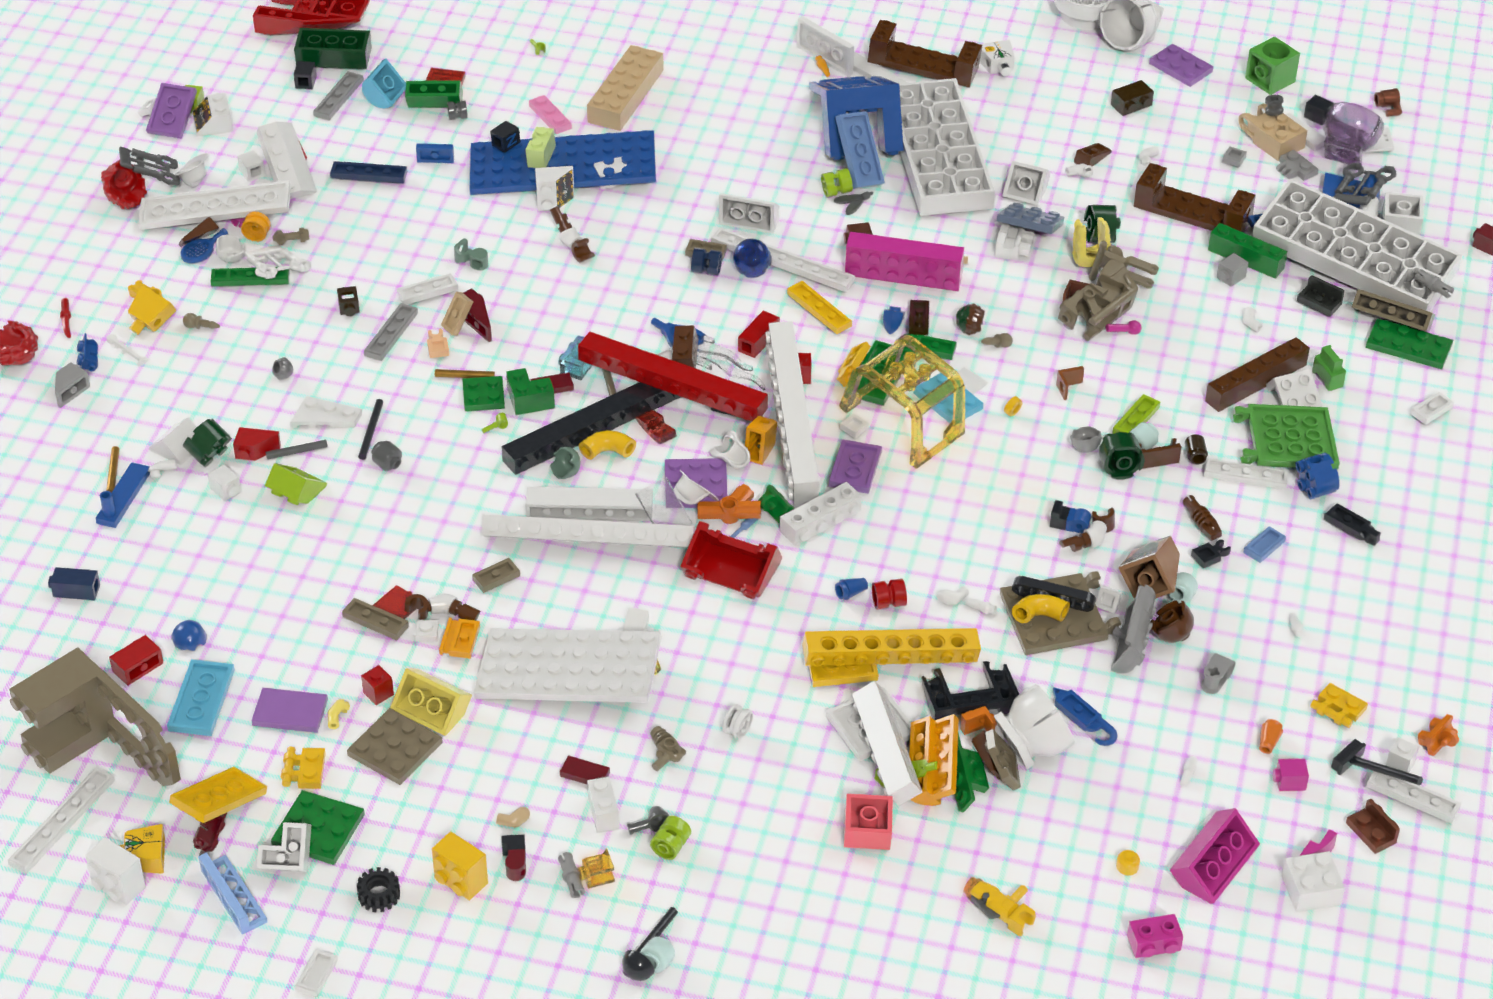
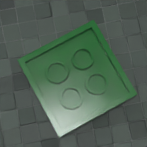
M302 790L272 837L271 845L282 846L283 822L311 824L309 858L335 865L365 815L364 808Z

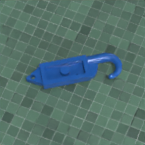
M1053 687L1054 705L1085 732H1095L1103 729L1110 735L1108 740L1096 738L1094 741L1097 744L1110 746L1117 741L1118 734L1116 729L1104 720L1097 710L1073 690L1066 691Z

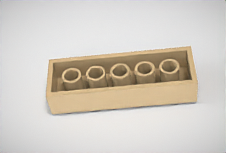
M630 45L587 104V123L621 131L664 71V53Z

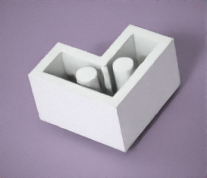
M283 822L282 846L258 845L256 869L308 872L311 824Z

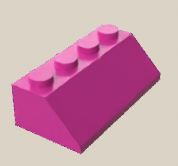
M1236 808L1216 811L1171 867L1170 872L1183 889L1213 904L1255 852L1260 843Z

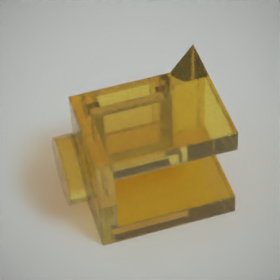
M607 848L601 855L598 854L582 859V866L578 867L581 881L585 880L588 889L615 882L612 873L614 865Z

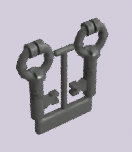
M122 146L119 147L120 165L122 167L132 169V172L156 178L158 181H163L168 185H180V177L170 173V169L178 168V161L167 155L146 153L134 148L131 150ZM144 159L155 162V164L145 162ZM131 161L136 162L137 165L134 164V166H132ZM146 165V166H150V167H153V168H156V169H160V171L148 169V168H145L144 166Z
M1352 162L1343 168L1344 179L1336 189L1334 198L1349 204L1368 205L1371 199L1376 197L1382 186L1387 181L1396 177L1397 171L1394 166H1384V168L1379 169L1375 173V171H1365L1361 163ZM1350 169H1352V170H1358V172H1357V173H1353V172L1348 171V170H1350ZM1363 173L1366 174L1356 190L1355 186H1348L1354 178L1359 177ZM1381 173H1390L1391 175L1386 177L1381 175ZM1375 175L1377 182L1373 188L1363 187V190H1361V194L1367 193L1368 196H1358V192L1368 177ZM1348 191V192H1350V193H1353V195L1342 194V193Z

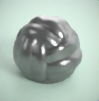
M286 357L275 360L272 366V372L279 380L288 378L294 370L291 361Z

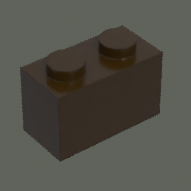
M1139 80L1112 90L1110 105L1122 116L1152 106L1154 91L1143 80Z

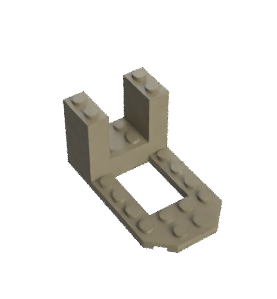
M79 647L9 689L11 695L9 701L15 711L19 710L29 724H34V726L20 734L22 739L21 748L27 756L31 755L39 768H44L49 774L109 737L113 743L116 742L120 745L125 755H130L139 768L143 767L153 781L157 780L162 786H169L181 780L176 751L171 742L165 743L160 734L163 729L159 722ZM112 706L117 711L123 712L129 723H134L138 727L142 735L141 742L114 717Z

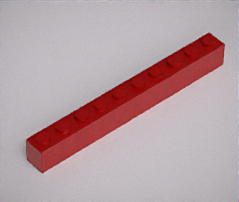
M589 331L578 345L579 361L752 422L758 416H763L768 409L767 393Z

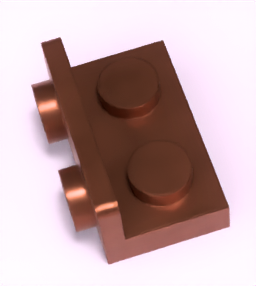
M1373 799L1367 800L1364 809L1348 816L1346 819V824L1374 854L1397 843L1400 832L1398 824Z

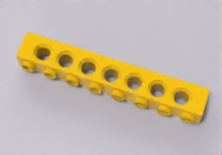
M977 628L805 631L802 643L805 666H862L872 663L879 665L978 662L981 651Z

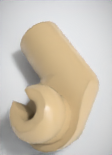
M520 807L510 815L498 813L496 824L514 828L519 827L529 819L530 810L527 807Z

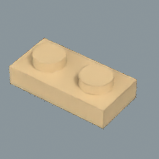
M456 291L441 326L451 335L458 336L473 301L462 292Z

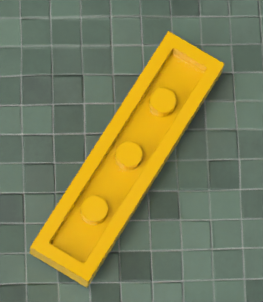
M800 281L787 288V294L835 334H839L852 327L851 319L804 281Z

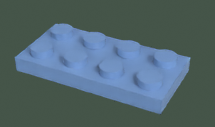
M867 111L835 116L853 189L884 184L885 181Z

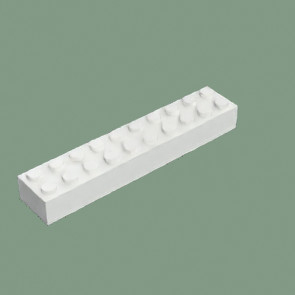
M793 321L769 323V331L765 332L766 355L771 359L768 360V368L772 375L770 376L771 387L774 389L773 400L774 404L776 403V419L779 421L778 432L781 435V451L784 453L783 465L786 468V484L789 485L788 497L789 501H793L794 508H797L819 496V478Z

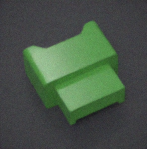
M1331 345L1322 347L1321 353L1315 355L1312 372L1318 374L1328 391L1342 388L1346 376V370L1342 367L1343 359L1339 358L1331 348Z

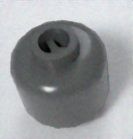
M380 441L372 448L373 462L384 471L397 469L400 466L402 451L391 441Z

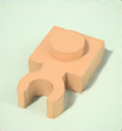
M440 328L438 334H432V331L428 330L429 339H427L429 357L449 356L447 337H443V330Z

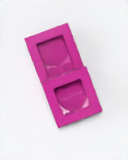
M1329 829L1319 844L1310 840L1300 856L1328 851L1331 853L1335 847L1338 833Z

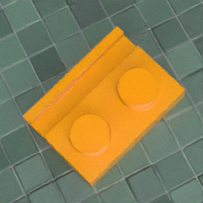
M449 617L439 648V654L443 655V653H446L452 657L471 659L480 630V621L458 619L457 621Z

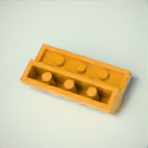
M954 714L938 720L928 716L911 722L909 750L911 761L927 760L928 763L938 762L937 770L928 771L925 776L918 778L922 793L910 799L917 804L927 806L940 805L941 798L956 794L959 719Z

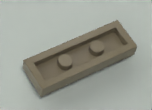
M353 598L342 611L344 618L396 641L409 627L408 620L357 598Z

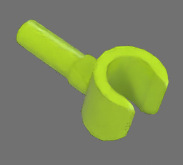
M530 39V43L535 47L536 55L540 54V50L544 53L546 52L545 43H536L533 39Z
M497 414L496 422L482 428V433L484 434L497 427L500 429L507 428L508 420L506 414Z

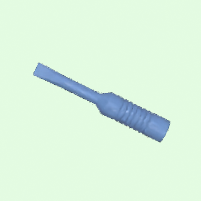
M746 519L741 523L740 528L737 529L730 537L735 538L740 532H742L743 530H747L758 519Z

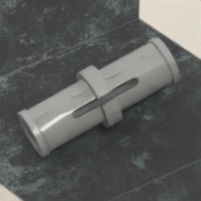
M1423 269L1418 271L1420 275H1415L1416 281L1428 286L1430 291H1436L1447 299L1451 297L1449 292L1451 294L1454 292L1453 287L1442 282L1439 277L1430 275Z
M565 852L563 853L565 860H563L561 854L558 857L563 871L562 878L568 885L571 897L579 898V890L582 896L585 894V889L580 879L581 872L576 868L572 853Z

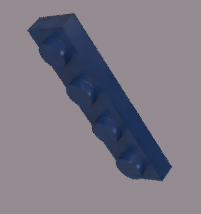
M334 161L330 176L333 179L404 184L407 166Z

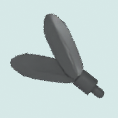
M866 191L862 194L842 195L836 197L834 202L838 204L850 203L845 212L846 215H851L860 208L865 200L871 198L874 192Z

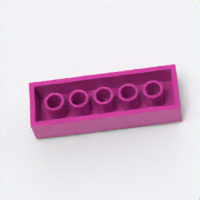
M850 232L846 245L845 272L858 278L959 291L963 274L965 247Z

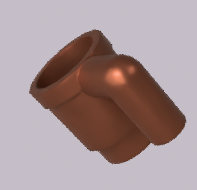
M1398 88L1375 92L1374 102L1377 107L1393 106L1394 108L1385 111L1386 117L1402 114Z

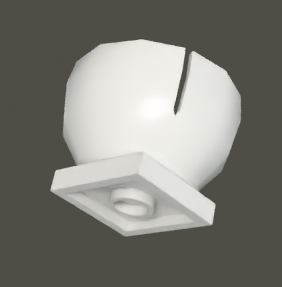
M1108 0L1100 14V28L1103 36L1114 48L1125 51L1139 48L1147 42L1154 40L1165 8L1150 0Z
M1037 684L1026 688L1014 699L1008 716L1005 717L1002 712L994 716L1004 739L1016 752V755L1027 769L1034 765L1032 760L1034 756H1055L1066 751L1075 743L1074 737L1059 711L1055 714L1051 713L1057 708Z

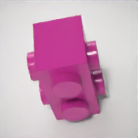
M1175 914L1129 921L1127 932L1135 958H1147L1164 953L1172 954L1181 951L1184 936Z

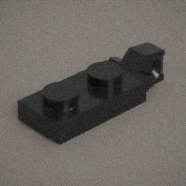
M1338 503L1324 514V520L1360 540H1365L1366 543L1375 546L1380 541L1381 532L1375 530L1371 525V521Z

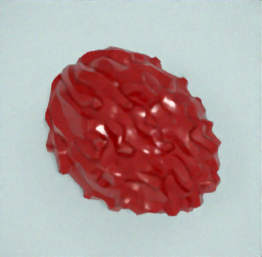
M120 160L109 165L106 170L101 172L102 189L108 201H111L112 204L119 205L121 209L126 207L129 210V208L140 205L141 198H145L147 194L145 187L146 179L141 174L132 172V169L122 167Z
M7 320L8 324L3 326L4 330L0 329V364L2 366L26 364L35 357V352L38 350V336L31 327L25 326L18 321Z

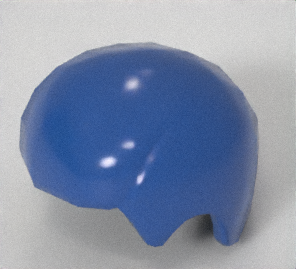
M185 620L175 626L171 640L175 647L180 650L195 651L199 644H206L207 634L200 623L194 620Z

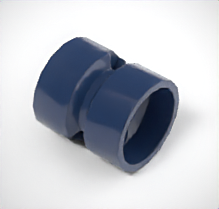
M694 248L691 272L703 274L706 271L708 275L719 276L722 265V251L710 250L707 252L706 249Z

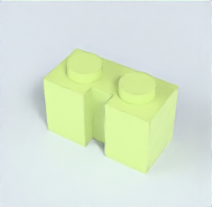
M535 128L532 134V141L530 140L526 147L528 167H547L556 147L553 128Z

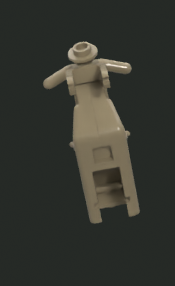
M1101 241L1089 274V280L1094 281L1100 267H1103L1096 285L1090 283V285L1085 286L1083 289L1077 290L1068 300L1065 299L1059 307L1058 319L1073 330L1078 315L1083 317L1088 330L1084 333V339L1090 341L1106 328V324H1112L1132 308L1138 292L1137 284L1147 289L1152 288L1154 284L1153 279L1127 270L1128 265L1151 275H1156L1159 270L1156 264H1151L1133 256L1125 258L1123 251L1119 247L1111 245L1106 250L1107 242Z

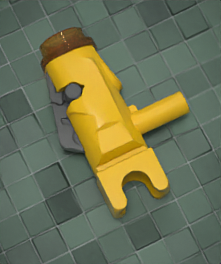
M971 877L963 889L966 897L989 919L999 918L1008 924L1007 928L1016 935L1023 936L1025 923L1033 925L1035 922L1036 912L1024 903L1021 905L1017 904L1028 892L1026 886L1020 885L1011 896H1005L997 887L983 881L981 878Z

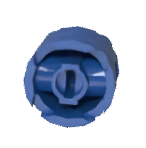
M1325 452L1295 463L1300 478L1297 480L1300 491L1305 490L1310 500L1337 492L1336 490H1339L1340 487L1337 468L1332 469L1331 464L1334 461Z

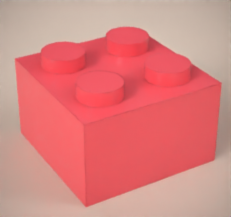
M847 793L844 847L890 850L893 796Z

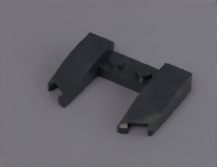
M983 661V669L989 689L955 694L950 693L941 668L934 670L936 677L930 681H927L926 677L922 676L921 682L932 718L938 720L953 714L956 716L984 706L988 710L997 709L998 713L1002 712L1003 715L1009 714L1013 701L1019 695V692L1007 664L1003 665V670L990 669V662Z

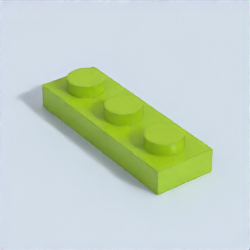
M1143 394L1113 427L1112 434L1117 432L1129 433L1142 422L1147 423L1160 408L1161 401Z

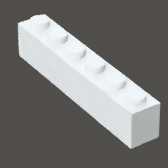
M527 487L526 517L651 522L652 489Z
M873 681L853 693L855 700L853 706L861 717L859 723L867 734L865 740L873 751L871 757L879 768L877 774L885 785L883 791L886 796H893V800L900 806L922 793V789L887 693L876 681Z

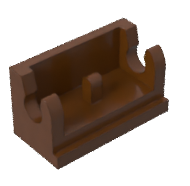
M1172 438L1169 446L1155 447L1147 450L1141 449L1145 458L1142 469L1179 463L1182 446L1180 443H1176L1177 438Z

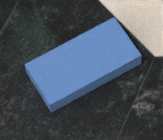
M1269 526L1244 547L1243 553L1261 563L1286 541V536Z

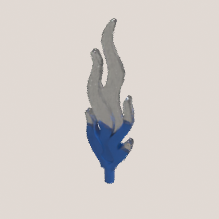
M655 317L651 320L652 325L662 330V334L665 336L670 347L673 346L675 326H685L669 322L664 323ZM696 329L698 336L697 365L712 370L711 363H713L730 377L752 381L762 390L766 389L765 384L758 376L746 372L753 371L752 365L746 364L730 349L714 344L715 339ZM727 360H729L730 362H732L734 365H736V366L739 367L740 369H738V368L734 367L733 365H731Z

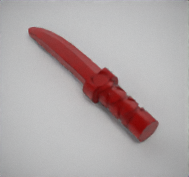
M62 298L60 318L62 319L64 334L66 337L71 338L69 299Z

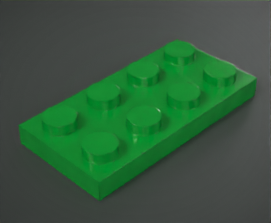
M1377 318L1365 348L1442 370L1454 340Z
M875 340L849 384L846 395L884 406L909 363L913 350Z

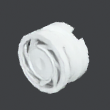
M738 704L732 705L724 718L723 732L728 735L733 734L737 739H741L742 737L740 736L744 737L752 724L753 711L743 709Z

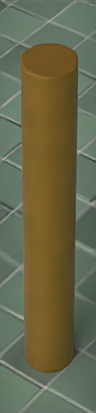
M435 369V377L477 378L495 376V371Z
M117 446L111 448L106 491L111 493L116 484L120 448Z

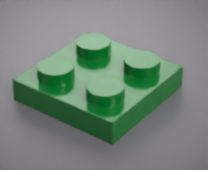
M502 376L462 379L465 412L505 409Z

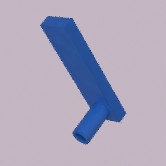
M131 462L112 493L110 491L100 493L102 508L95 518L96 524L112 528L117 527L150 475V472H148L150 466Z

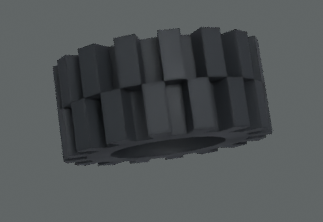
M377 867V871H373V868L368 869L369 874L366 872L362 873V877L358 878L356 886L360 905L362 907L365 905V909L368 911L372 908V912H377V909H380V912H385V907L388 910L392 909V904L396 905L398 903L397 899H400L399 879L395 876V873L393 871L389 873L388 868H384L381 871V867ZM377 886H383L387 888V890L382 893L370 892L372 888Z

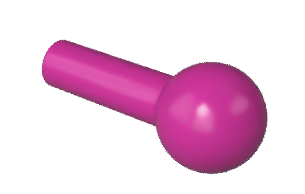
M1132 320L1127 324H1106L1107 332H1128L1135 335L1139 334L1142 330L1140 322Z

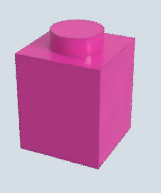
M1278 759L1277 767L1273 769V781L1277 782L1279 791H1306L1309 779L1306 759Z

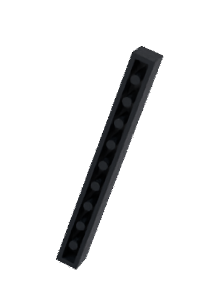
M641 382L636 383L501 446L502 461L517 475L555 457L553 454L561 447H577L583 440L596 432L611 431L679 399L681 396Z

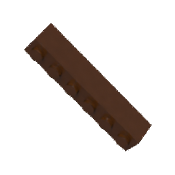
M1297 337L1285 342L1208 383L1205 402L1217 412L1230 407L1265 388L1266 384L1273 378L1291 374L1306 366L1310 347Z

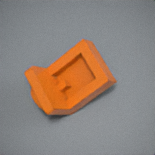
M986 706L967 711L961 715L960 729L964 735L983 728L986 731L995 730V726H997L994 714H990Z

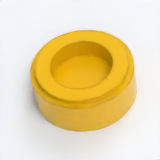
M1017 396L1012 397L1005 405L1004 412L1010 417L1014 416L1021 409L1023 401Z

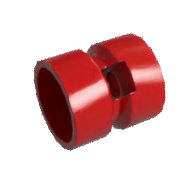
M903 578L890 580L888 584L885 581L872 582V599L876 610L889 608L890 604L894 607L907 605V591Z

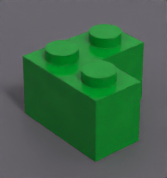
M526 368L506 371L507 390L515 415L555 408L554 389L550 377L530 381Z

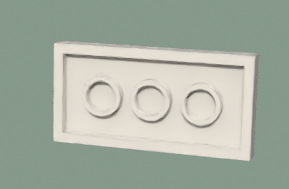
M803 15L797 20V48L814 58L821 55L828 66L847 77L853 75L854 45Z

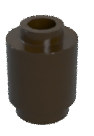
M1199 434L1187 437L1184 444L1188 459L1196 465L1204 463L1208 456L1204 437Z

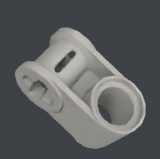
M1214 653L1203 672L1205 677L1201 683L1202 690L1209 694L1218 693L1226 680L1232 675L1236 661Z

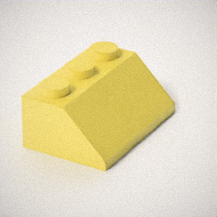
M406 668L390 708L446 736L465 715L472 694L420 669Z

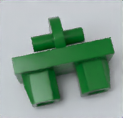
M769 484L764 495L758 500L761 501V508L768 512L779 524L780 516L795 509L773 485Z

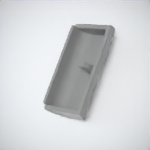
M1140 585L1138 587L1136 597L1126 608L1122 627L1116 626L1113 629L1112 633L1119 638L1111 667L1113 672L1128 673L1136 665L1140 666L1144 660L1145 654L1142 651L1148 644L1149 638L1146 635L1152 628L1153 623L1150 622V619L1153 618L1156 612V607H1154L1155 591L1148 585L1144 587Z

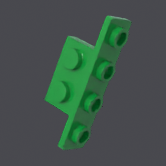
M958 733L955 798L959 812L964 813L975 801L973 790L985 793L989 789V784L979 753L962 748Z

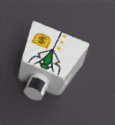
M1007 39L981 44L980 64L988 73H1001L1003 76L1009 75L1014 69L1015 62L1011 40Z

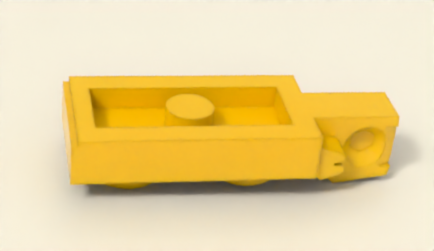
M867 341L853 347L838 370L839 375L836 379L843 387L851 383L853 374L858 371L861 362L865 359L871 347Z

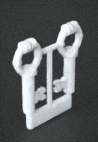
M280 245L244 252L247 260L257 268L255 274L265 279L275 278L277 270L281 271L290 268L304 272L309 271L311 267L310 261L295 256L288 249L282 248ZM269 258L278 266V268H275L273 266H267L265 263L262 262H267ZM276 259H288L290 261L289 266H283Z

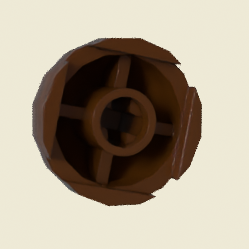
M1175 600L1164 605L1157 611L1159 616L1156 620L1152 618L1150 621L1153 623L1152 632L1160 640L1168 643L1186 640L1194 626V616L1182 600L1181 603Z

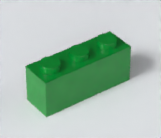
M460 80L406 81L405 98L408 108H448V102L459 103L463 101V89Z

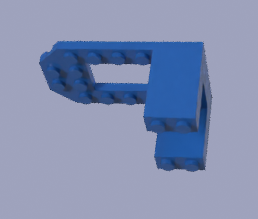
M856 76L819 80V83H816V81L809 82V90L821 96L825 154L830 158L842 160L845 156L835 116L846 114V112L856 113L859 110L877 112L880 150L888 153V155L899 154V151H904L899 83L881 76H871V78Z

